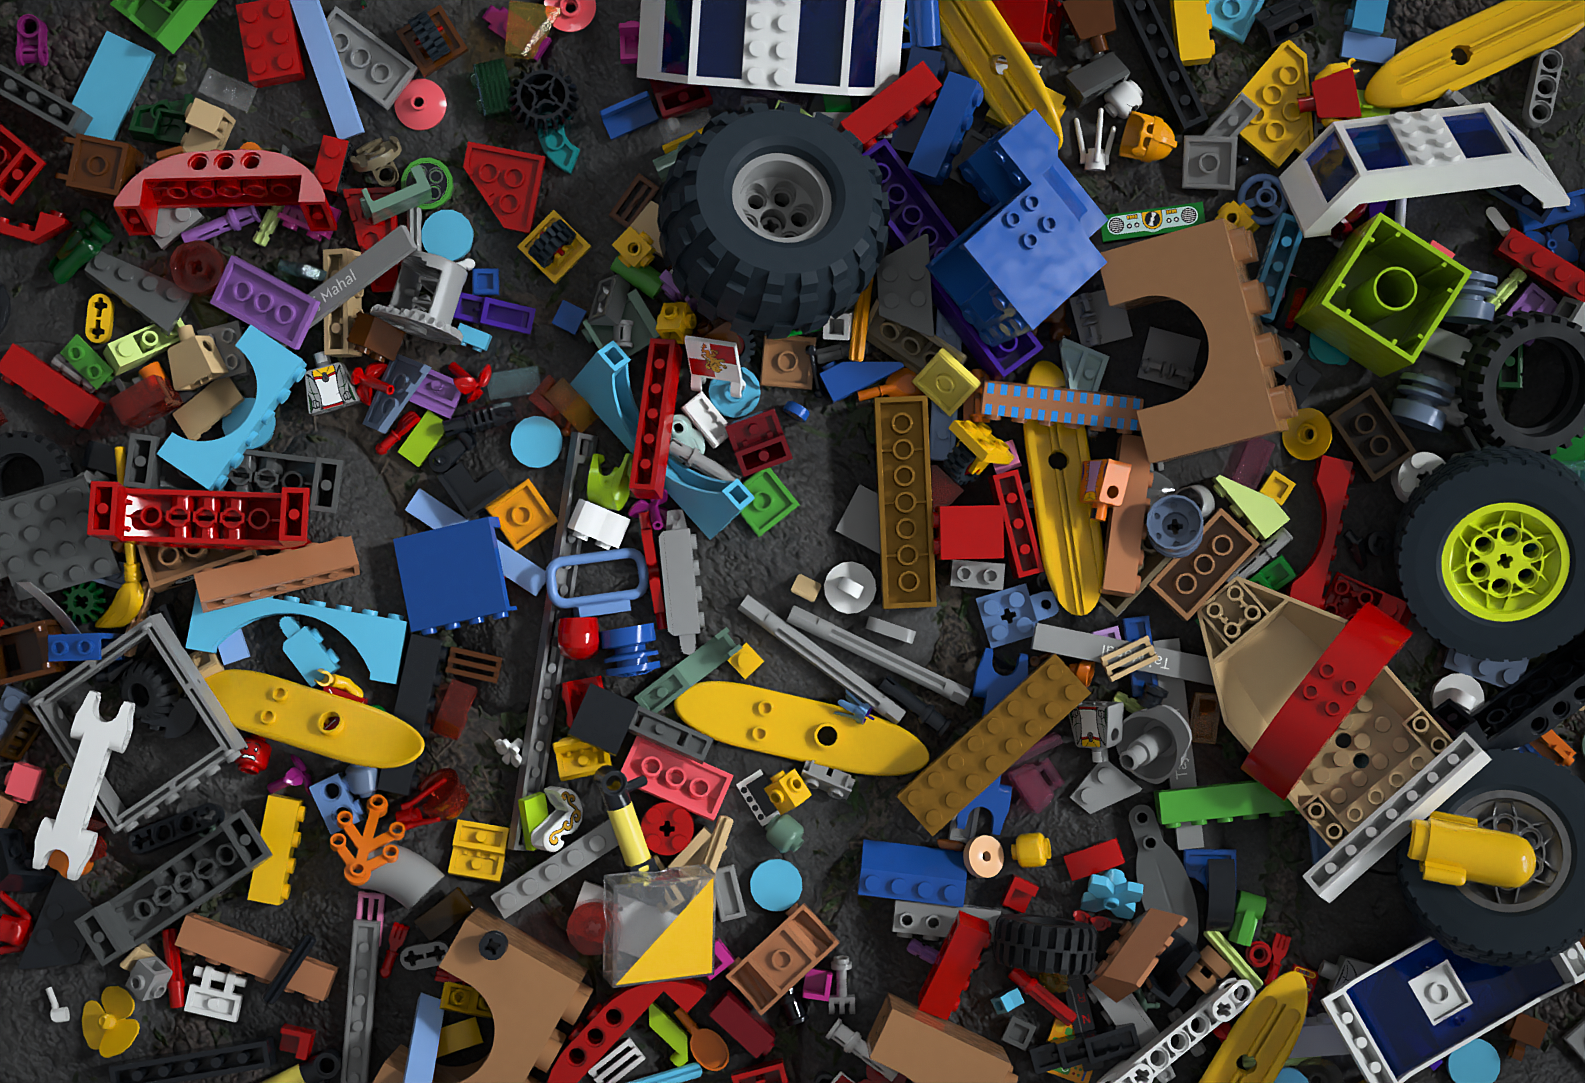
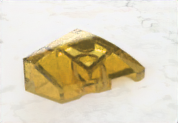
M509 0L505 42L506 56L533 59L539 50L540 44L550 33L549 30L557 17H560L561 8Z

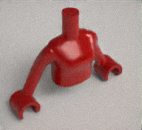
M0 891V899L20 916L2 914L0 918V942L11 945L1 946L0 955L21 952L27 947L34 930V921L28 911L7 895L5 891Z

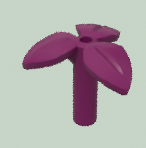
M664 489L662 500L650 499V503L644 500L637 501L630 508L628 515L633 518H639L638 513L649 511L652 527L655 530L666 529L668 509L658 507V505L667 501L668 491Z
M291 754L290 757L296 767L289 769L284 777L267 785L268 791L273 794L285 787L297 786L303 783L308 796L312 795L309 789L313 785L312 777L310 774L305 773L307 766L295 754Z

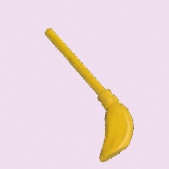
M116 446L114 451L117 480L123 485L127 462L126 450L124 446ZM124 543L126 563L123 564L125 583L117 591L107 611L96 621L95 627L97 628L125 627L136 617L141 609L144 589L140 582L142 571L140 570L141 564L137 562L135 544Z

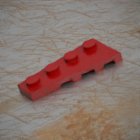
M395 187L367 188L373 201L396 192ZM364 188L342 189L355 228L356 238L363 254L398 227L397 215L374 224L371 218H365L360 206L359 199L362 198L361 190ZM399 263L370 283L373 293H393L399 276Z

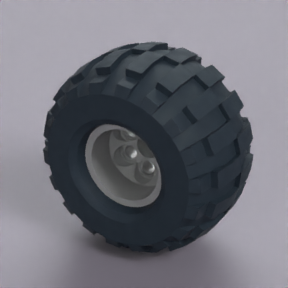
M762 102L743 105L737 114L733 112L728 115L727 111L711 119L704 126L702 134L696 131L678 152L675 163L669 168L659 202L657 217L659 232H661L659 244L665 266L672 265V279L683 297H694L698 301L697 311L712 322L720 317L732 323L730 331L748 336L751 329L761 330L766 339L786 338L790 335L792 329L796 332L802 331L804 335L822 328L827 324L830 316L834 319L840 317L857 302L860 294L868 288L884 256L888 241L887 225L890 220L888 192H881L882 173L875 159L871 160L869 155H862L863 143L851 131L846 129L840 133L833 128L834 119L818 111L815 117L800 113V106L780 102L776 109H768L767 104H762ZM775 202H781L785 207H780ZM749 204H754L758 206L759 209H753L749 206ZM792 222H798L802 227H797Z

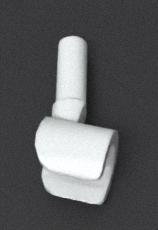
M52 987L45 989L51 1003V1019L54 1022L69 1021L70 1013L68 1007L59 1008Z

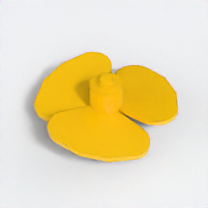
M110 986L104 989L101 996L104 1010L94 1000L88 1001L83 1009V1035L89 1047L99 1050L101 1056L105 1058L123 1053L132 1045L140 1029L138 1021L126 1019L133 1013L135 1003L130 993L120 986Z

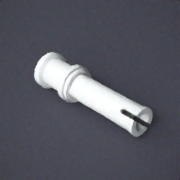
M838 1018L826 1035V1038L833 1039L844 1047L843 1051L846 1053L852 1052L892 1082L899 1072L870 1059L867 1043L861 1039L860 1033L858 1031L853 1032L842 1024V1020Z

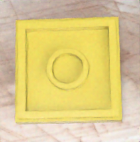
M943 347L911 381L949 417L981 385V382Z

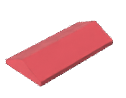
M636 736L620 771L625 774L627 782L641 775L646 776L648 783L638 788L639 790L666 802L676 803L687 811L712 822L716 818L734 776L705 762L703 764L697 763L639 736Z

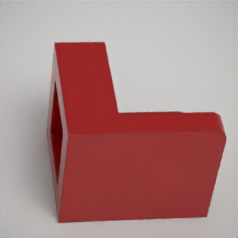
M1012 874L1000 903L1005 907L1008 906L1021 913H1025L1032 896H1036L1039 887L1028 880Z
M285 1023L280 1029L282 1038L279 1049L295 1053V1058L307 1060L311 1056L316 1030Z

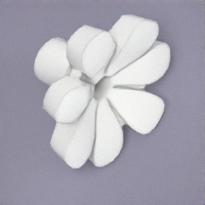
M517 738L512 743H509L507 739H498L494 742L497 752L501 755L504 754L502 761L508 765L511 762L514 767H518L521 764L522 757L519 755V751L523 747L524 742L520 738Z

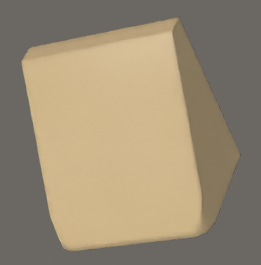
M799 574L791 588V592L810 602H814L820 591L821 584Z
M197 650L189 654V657L204 679L224 670L216 653Z
M142 943L120 963V967L131 972L138 959L154 957L157 954L145 943Z

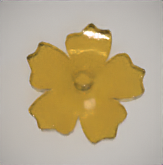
M1044 972L1039 974V981L1045 983L1044 987L1052 994L1056 991L1058 993L1066 992L1069 988V985L1066 983L1069 974L1062 975Z

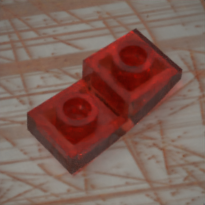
M452 679L438 712L433 728L434 733L458 741L468 720L467 713L478 692L476 687Z

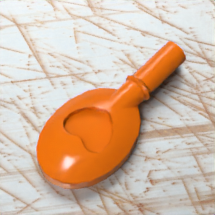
M908 368L892 373L885 382V385L857 391L859 402L880 396L883 397L884 395L889 397L923 396L924 393L911 382L917 374Z
M678 1007L673 1013L687 1029V1032L691 1034L690 1049L696 1061L711 1071H719L725 1068L729 1061V1050L721 1036L711 1029L699 1028L696 1025L697 1023L681 1007Z

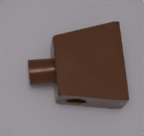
M1113 0L1063 1L1060 9L1077 44L1090 42L1094 55L1109 51L1105 37L1114 34L1116 30Z

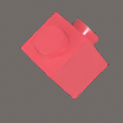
M23 761L14 763L12 771L10 770L7 773L4 785L7 786L5 793L12 795V800L24 804L38 799L47 769Z

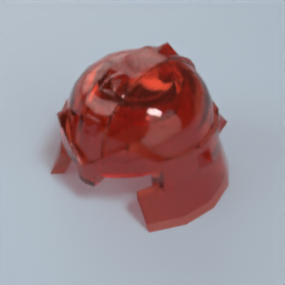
M443 768L430 774L418 788L423 792L441 779H447L445 784L431 793L432 796L422 807L424 809L423 812L427 813L430 818L440 817L442 821H450L464 811L470 794L466 791V785L461 783L455 770Z

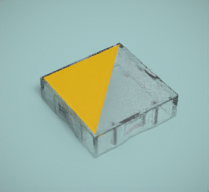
M706 864L673 867L658 872L637 871L604 875L606 932L603 940V977L612 988L714 975L716 874Z

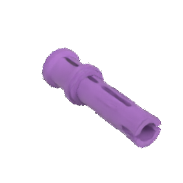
M254 205L243 206L235 210L230 208L226 215L183 231L181 236L186 247L189 248L192 245L229 230L240 231L245 225L255 221L260 223L262 218L257 206Z

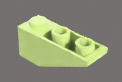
M179 318L168 337L161 332L158 326L152 324L108 343L103 355L109 366L114 370V375H120L142 365L167 351L170 347L180 343L177 329L185 325L182 319Z
M1221 475L1211 479L1215 484L1212 486L1215 492L1221 498L1226 497L1232 504L1229 506L1230 510L1237 518L1240 519L1242 517L1247 522L1248 526H1246V529L1255 539L1258 537L1261 540L1267 539L1290 520L1273 498Z

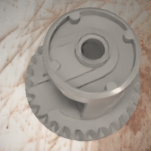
M413 251L401 262L402 266L390 304L387 307L379 304L374 305L371 308L370 315L378 317L405 333L445 344H461L463 335L460 330L452 327L451 323L468 272L463 266L442 256L422 251ZM422 286L434 295L432 301L418 298ZM416 304L429 310L428 313L415 309Z

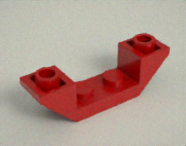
M50 210L49 214L40 211L36 228L20 222L18 227L10 225L9 219L0 217V234L41 245L72 228L73 223L65 219L66 214Z

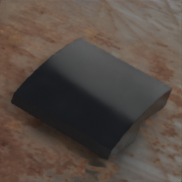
M590 683L568 736L617 756L639 704Z

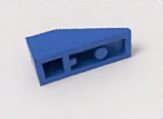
M833 361L822 367L823 372L819 374V377L834 404L903 369L904 365L902 362H842L837 365L836 361Z

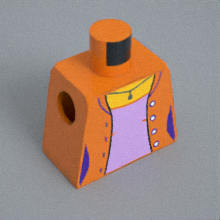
M1112 459L1083 461L1079 500L1081 503L1092 505L1089 519L1105 522L1108 507L1121 506L1132 464Z

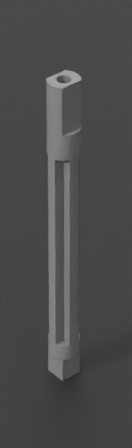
M747 595L738 607L739 611L861 701L868 703L869 706H872V709L892 723L897 724L906 713L894 701L750 595Z
M795 605L786 622L939 693L941 696L962 706L965 705L969 698L971 689L837 627L833 623Z

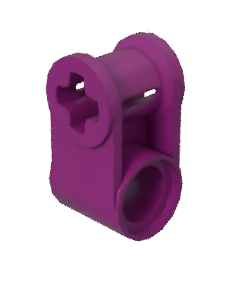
M25 14L17 21L16 61L19 66H25L26 63H40L41 66H47L49 59L47 25L32 14ZM36 22V31L32 34H29L28 26L31 23Z

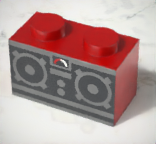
M323 135L314 175L322 186L324 193L342 197V189L345 186L354 146L347 140Z

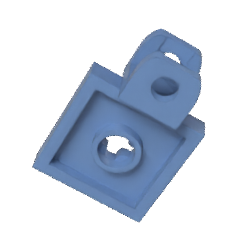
M1027 583L976 598L991 649L1033 636L1035 623L1050 618L1059 611L1058 602L1053 591H1042L1030 595ZM1043 600L1051 602L1049 609L1042 607ZM1009 608L1010 612L1015 611L1016 613L1012 623H1008L1007 620H1002L1001 615L1005 614L1004 609Z

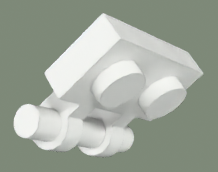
M208 965L205 968L195 966L193 976L201 977L202 982L201 985L190 984L184 1011L237 1022L243 995L233 992L235 985L245 988L248 977L239 976L238 973L229 971V973L217 971L215 967ZM212 980L225 983L224 990L211 988Z

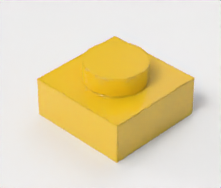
M1272 470L1258 492L1273 498L1279 506H1282L1296 484L1279 472Z
M747 642L742 646V649L727 660L744 679L764 662Z

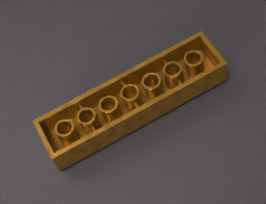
M927 395L877 397L873 400L882 609L937 607L935 558L932 552L934 536L931 520L932 490Z
M1055 653L1051 654L896 794L897 798L924 828L934 836L1087 698L1091 692Z

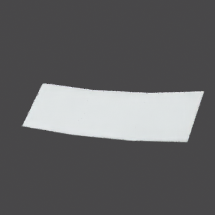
M16 582L33 595L56 618L67 634H81L66 613L49 596L31 582Z

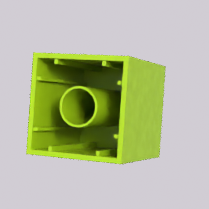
M1379 212L1349 234L1293 321L1379 377H1383L1414 364L1472 274V271Z

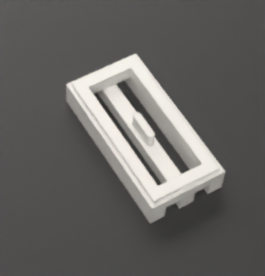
M629 1037L598 1061L588 1073L593 1076L596 1083H605L603 1079L636 1054L637 1058L606 1082L616 1083L644 1061L645 1056ZM627 1046L631 1048L629 1052L600 1075L596 1072Z

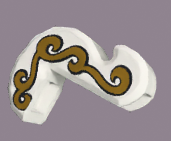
M549 786L544 789V792L556 810L532 831L531 842L537 849L556 852L564 845L561 836L572 834L578 829L582 821L583 808L579 797L571 789Z

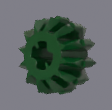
M91 581L89 584L87 582L71 586V591H63L64 596L68 597V600H62L60 603L61 605H68L64 612L66 615L72 614V622L81 620L82 624H88L89 619L92 621L99 619L97 612L105 613L106 610L100 605L101 603H107L108 600L100 598L105 590L103 588L96 590V582ZM81 597L88 598V602H85V604H88L87 606H81L80 601H83Z

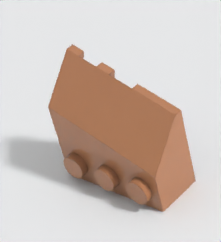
M1150 908L1133 921L1127 920L1118 932L1121 935L1118 941L1114 940L1106 951L1109 954L1106 960H1102L1095 968L1094 973L1097 975L1093 979L1092 984L1116 1003L1139 989L1159 961L1155 956H1159L1170 946L1174 940L1170 935L1178 928L1183 927L1188 919L1181 915Z

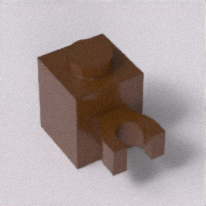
M1523 1012L1502 1023L1504 1028L1502 1033L1513 1038L1506 1054L1522 1061L1527 1044L1538 1049L1540 1048L1549 1024Z

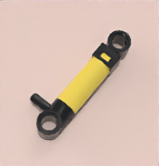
M611 765L601 766L595 772L594 783L600 789L624 859L622 864L627 879L632 882L631 890L644 903L656 904L664 896V886L662 882L655 878V876L660 874L654 857L649 853L629 792L647 785V778L641 775L627 782L625 774ZM615 775L613 784L606 786L607 779ZM652 883L650 891L644 893L646 885Z
M325 1049L323 1052L260 1083H329L328 1079L333 1078L342 1069L343 1055L337 1049ZM323 1058L332 1059L335 1064L334 1069L325 1068Z

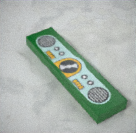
M1203 202L1105 215L1108 221L1100 228L1102 243L1163 235L1206 223Z

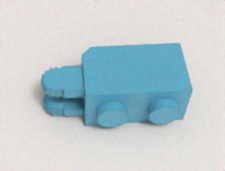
M292 616L282 617L279 626L288 638L283 643V651L311 687L319 685L314 682V679L322 681L325 677V674L317 671L319 668H323L330 674L335 673L341 668L337 663L340 661L338 655L331 648L327 650L322 643L324 637L315 627L313 629L310 626L303 627Z

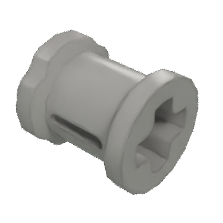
M621 320L619 325L613 326V340L620 348H633L631 327L634 326V321ZM623 329V339L621 340V332Z

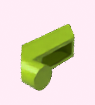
M653 1002L649 1006V1026L675 1050L669 1057L670 1060L677 1067L683 1066L688 1061V1033Z

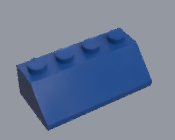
M949 71L908 165V169L920 183L942 186L944 179L950 176L952 171L951 163L955 154H959L963 145V135L966 130L970 129L973 123V112L976 106L978 107L983 100V88L977 80Z
M863 839L857 893L858 895L963 907L967 880V868L963 860L964 851L959 852L942 848Z

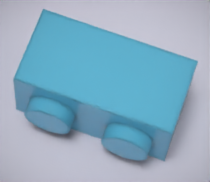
M460 323L457 329L463 335L460 345L465 347L467 344L473 346L472 349L478 352H482V350L487 351L492 336Z

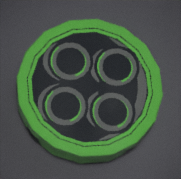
M433 158L417 159L411 162L404 170L401 178V189L413 185L410 168L421 165L431 187L432 200L417 207L424 211L436 210L451 198L454 189L453 177L449 169L441 161Z

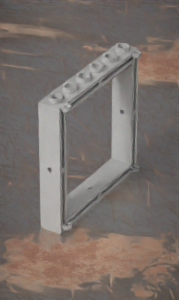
M161 613L149 616L101 650L102 660H86L28 701L72 769L81 741L70 737L72 725L56 701L150 637L220 744V747L127 810L104 776L95 806L114 834L122 830L125 833L139 826L137 820L143 816L145 819L152 817L160 811L158 806L162 803H165L166 806L180 798L178 794L180 791L186 789L188 792L201 783L199 778L204 775L207 778L221 770L219 766L221 763L227 761L229 764L242 755L240 750L248 746L236 727L231 723L229 716Z

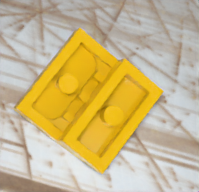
M458 819L448 874L500 883L510 828Z

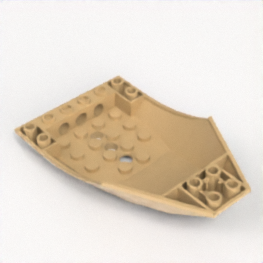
M1236 576L1197 610V615L1224 724L1249 753L1291 694L1347 625L1349 620ZM1386 665L1302 774L1301 780L1287 798L1327 845L1333 849L1446 749L1453 740ZM1347 734L1351 737V744L1347 748L1337 746L1336 739L1339 735ZM1365 754L1368 756L1369 764L1365 768H1357L1354 765V758L1357 755Z

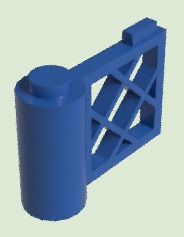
M859 0L864 52L876 51V45L869 46L868 34L874 27L878 29V18L874 22L866 15L865 4L877 3L879 5L880 0ZM907 0V12L904 15V20L908 16L909 27L904 22L903 26L909 31L910 42L902 43L901 49L911 48V46L928 47L942 45L938 0ZM867 20L872 24L871 27H870L868 30H867Z

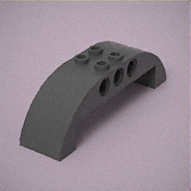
M130 433L123 486L141 489L209 491L157 455V452L167 439ZM246 449L243 453L244 459L236 469L233 468L227 475L229 479L226 485L220 490L282 493V487L310 488L309 511L337 514L344 460L321 457L312 458Z
M244 809L222 822L219 828L108 902L93 908L74 921L102 967L181 919L273 856Z

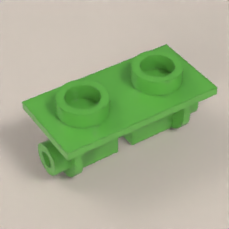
M78 334L60 352L96 390L104 382L109 383L114 378L112 374L114 370Z

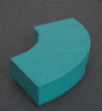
M544 112L542 115H549L552 112ZM558 124L557 133L552 128H548L547 135L543 133V129L539 128V141L549 160L559 169L571 175L580 149L570 143L565 135L564 127Z

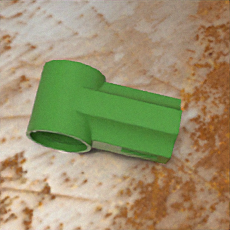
M1239 890L1235 902L1232 931H1229L1227 938L1229 941L1244 946H1251L1257 922L1261 920L1265 911L1266 897Z

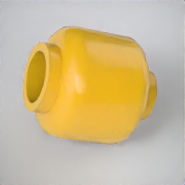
M1039 832L1018 835L1016 844L1011 845L1013 860H1018L1022 868L1044 866L1047 859H1051L1049 838H1045Z

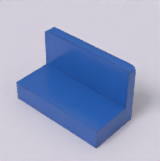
M647 91L599 111L611 141L659 121Z

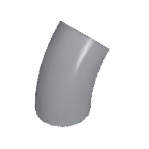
M390 842L386 845L392 844L399 849L397 861L387 863L371 871L370 879L365 884L358 886V888L384 893L397 900L409 910L445 875L421 855ZM386 845L369 853L367 861L383 854V848ZM391 851L386 853L388 856L395 855V853ZM356 870V873L362 872V870Z

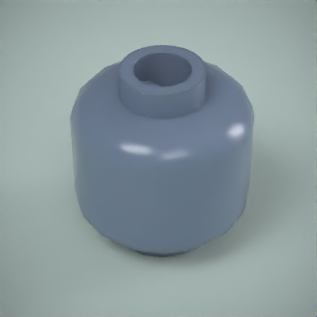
M350 764L345 770L349 791L353 794H359L361 798L375 795L380 778V769Z

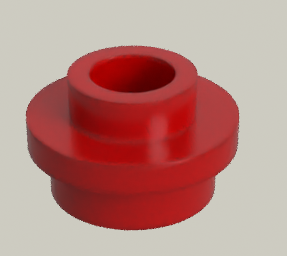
M1253 941L1250 947H1246L1245 957L1252 966L1264 967L1270 962L1272 951L1265 942ZM1256 949L1262 950V956L1260 958L1254 957V951Z

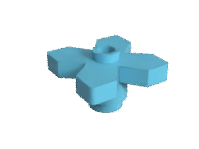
M1118 869L1105 870L1102 876L1092 874L1088 882V892H1084L1080 909L1091 912L1108 909L1116 917L1132 919L1135 913V902H1140L1144 885L1127 882L1124 873Z

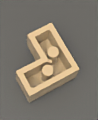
M195 98L194 102L190 103L185 111V122L191 128L189 133L186 132L183 135L181 146L186 152L210 151L213 149L223 150L236 120L225 110Z

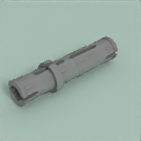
M675 437L671 439L669 454L684 462L686 467H693L710 478L723 481H735L738 478L740 481V475L707 458L696 447L693 449Z
M1281 527L1266 542L1262 541L1259 544L1260 547L1243 561L1227 578L1225 583L1228 584L1236 576L1248 579L1268 560H1274L1277 557L1276 553L1293 540L1291 534L1284 527Z

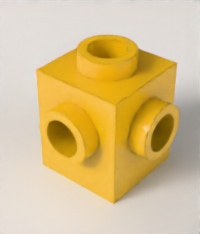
M1233 200L1231 203L1224 204L1218 210V216L1215 218V220L1224 218L1235 224L1237 228L1244 226L1246 231L1251 230L1252 234L1260 227L1251 217L1254 212L1244 202L1239 205Z
M629 226L612 244L620 253L618 256L619 260L628 268L631 266L637 269L641 266L645 268L655 258L653 253L656 249L652 246L655 241L645 231L639 233L632 226ZM638 246V251L634 253L635 247Z
M663 303L661 312L657 317L655 330L662 339H676L678 344H685L684 338L686 335L692 336L693 329L697 325V317L687 303Z
M796 769L786 774L781 770L770 778L772 783L764 788L780 815L796 808L812 796Z

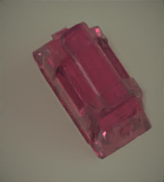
M1048 757L1040 761L1038 765L1033 763L1025 764L1007 773L1026 804L1036 814L1041 813L1054 797L1053 791L1065 784ZM1043 769L1052 783L1047 784L1041 776L1040 772Z

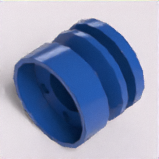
M654 623L599 632L602 649H614L615 655L605 658L604 663L615 661L617 663V668L606 669V676L630 677L647 674L661 667L660 661L648 662L647 656L659 654L658 650H646L645 644L656 640Z

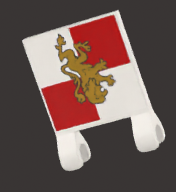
M686 335L684 340L691 372V390L701 392L702 384H705L706 378L730 381L731 397L741 398V391L745 389L746 383L742 380L737 344Z

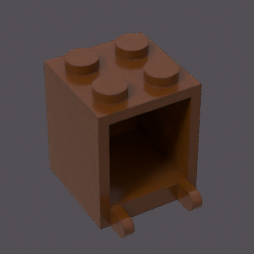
M76 133V138L64 136V143L74 145L68 175L56 173L55 179L66 181V186L83 196L114 202L126 184L142 171L145 155L128 143Z
M41 620L0 630V686L13 685L71 671L69 661L48 662V635L63 634L61 625L57 620ZM12 644L16 646L21 668L14 671L11 669L6 647Z

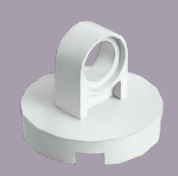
M844 562L833 567L828 573L824 583V591L829 604L837 611L851 614L858 613L870 605L875 596L876 584L871 571L865 566L855 562Z
M1462 673L1449 674L1439 678L1433 685L1430 693L1433 709L1449 698L1468 714H1471L1484 704V692L1480 684L1471 676Z

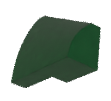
M185 94L184 99L168 102V99L158 101L154 105L144 104L136 106L128 129L133 140L174 147L181 146L182 137L189 130V125L185 122V111L188 105L193 103V95Z

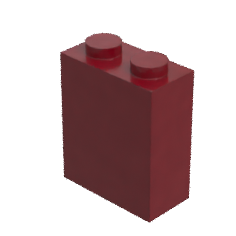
M727 988L711 1006L709 1016L756 1059L760 1054L766 1056L774 1047L775 1030L731 989Z

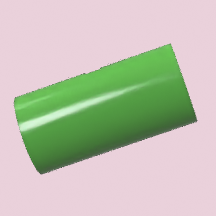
M617 256L610 267V270L619 274L623 279L652 299L662 290L660 288L662 283L659 279L662 273L650 265L645 268L641 266L639 269L633 266L628 268Z

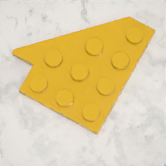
M1288 40L1277 48L1241 91L1258 105L1261 110L1238 136L1277 169L1293 150L1301 155L1314 142L1312 111L1299 113L1297 98L1310 96L1307 54L1292 41Z

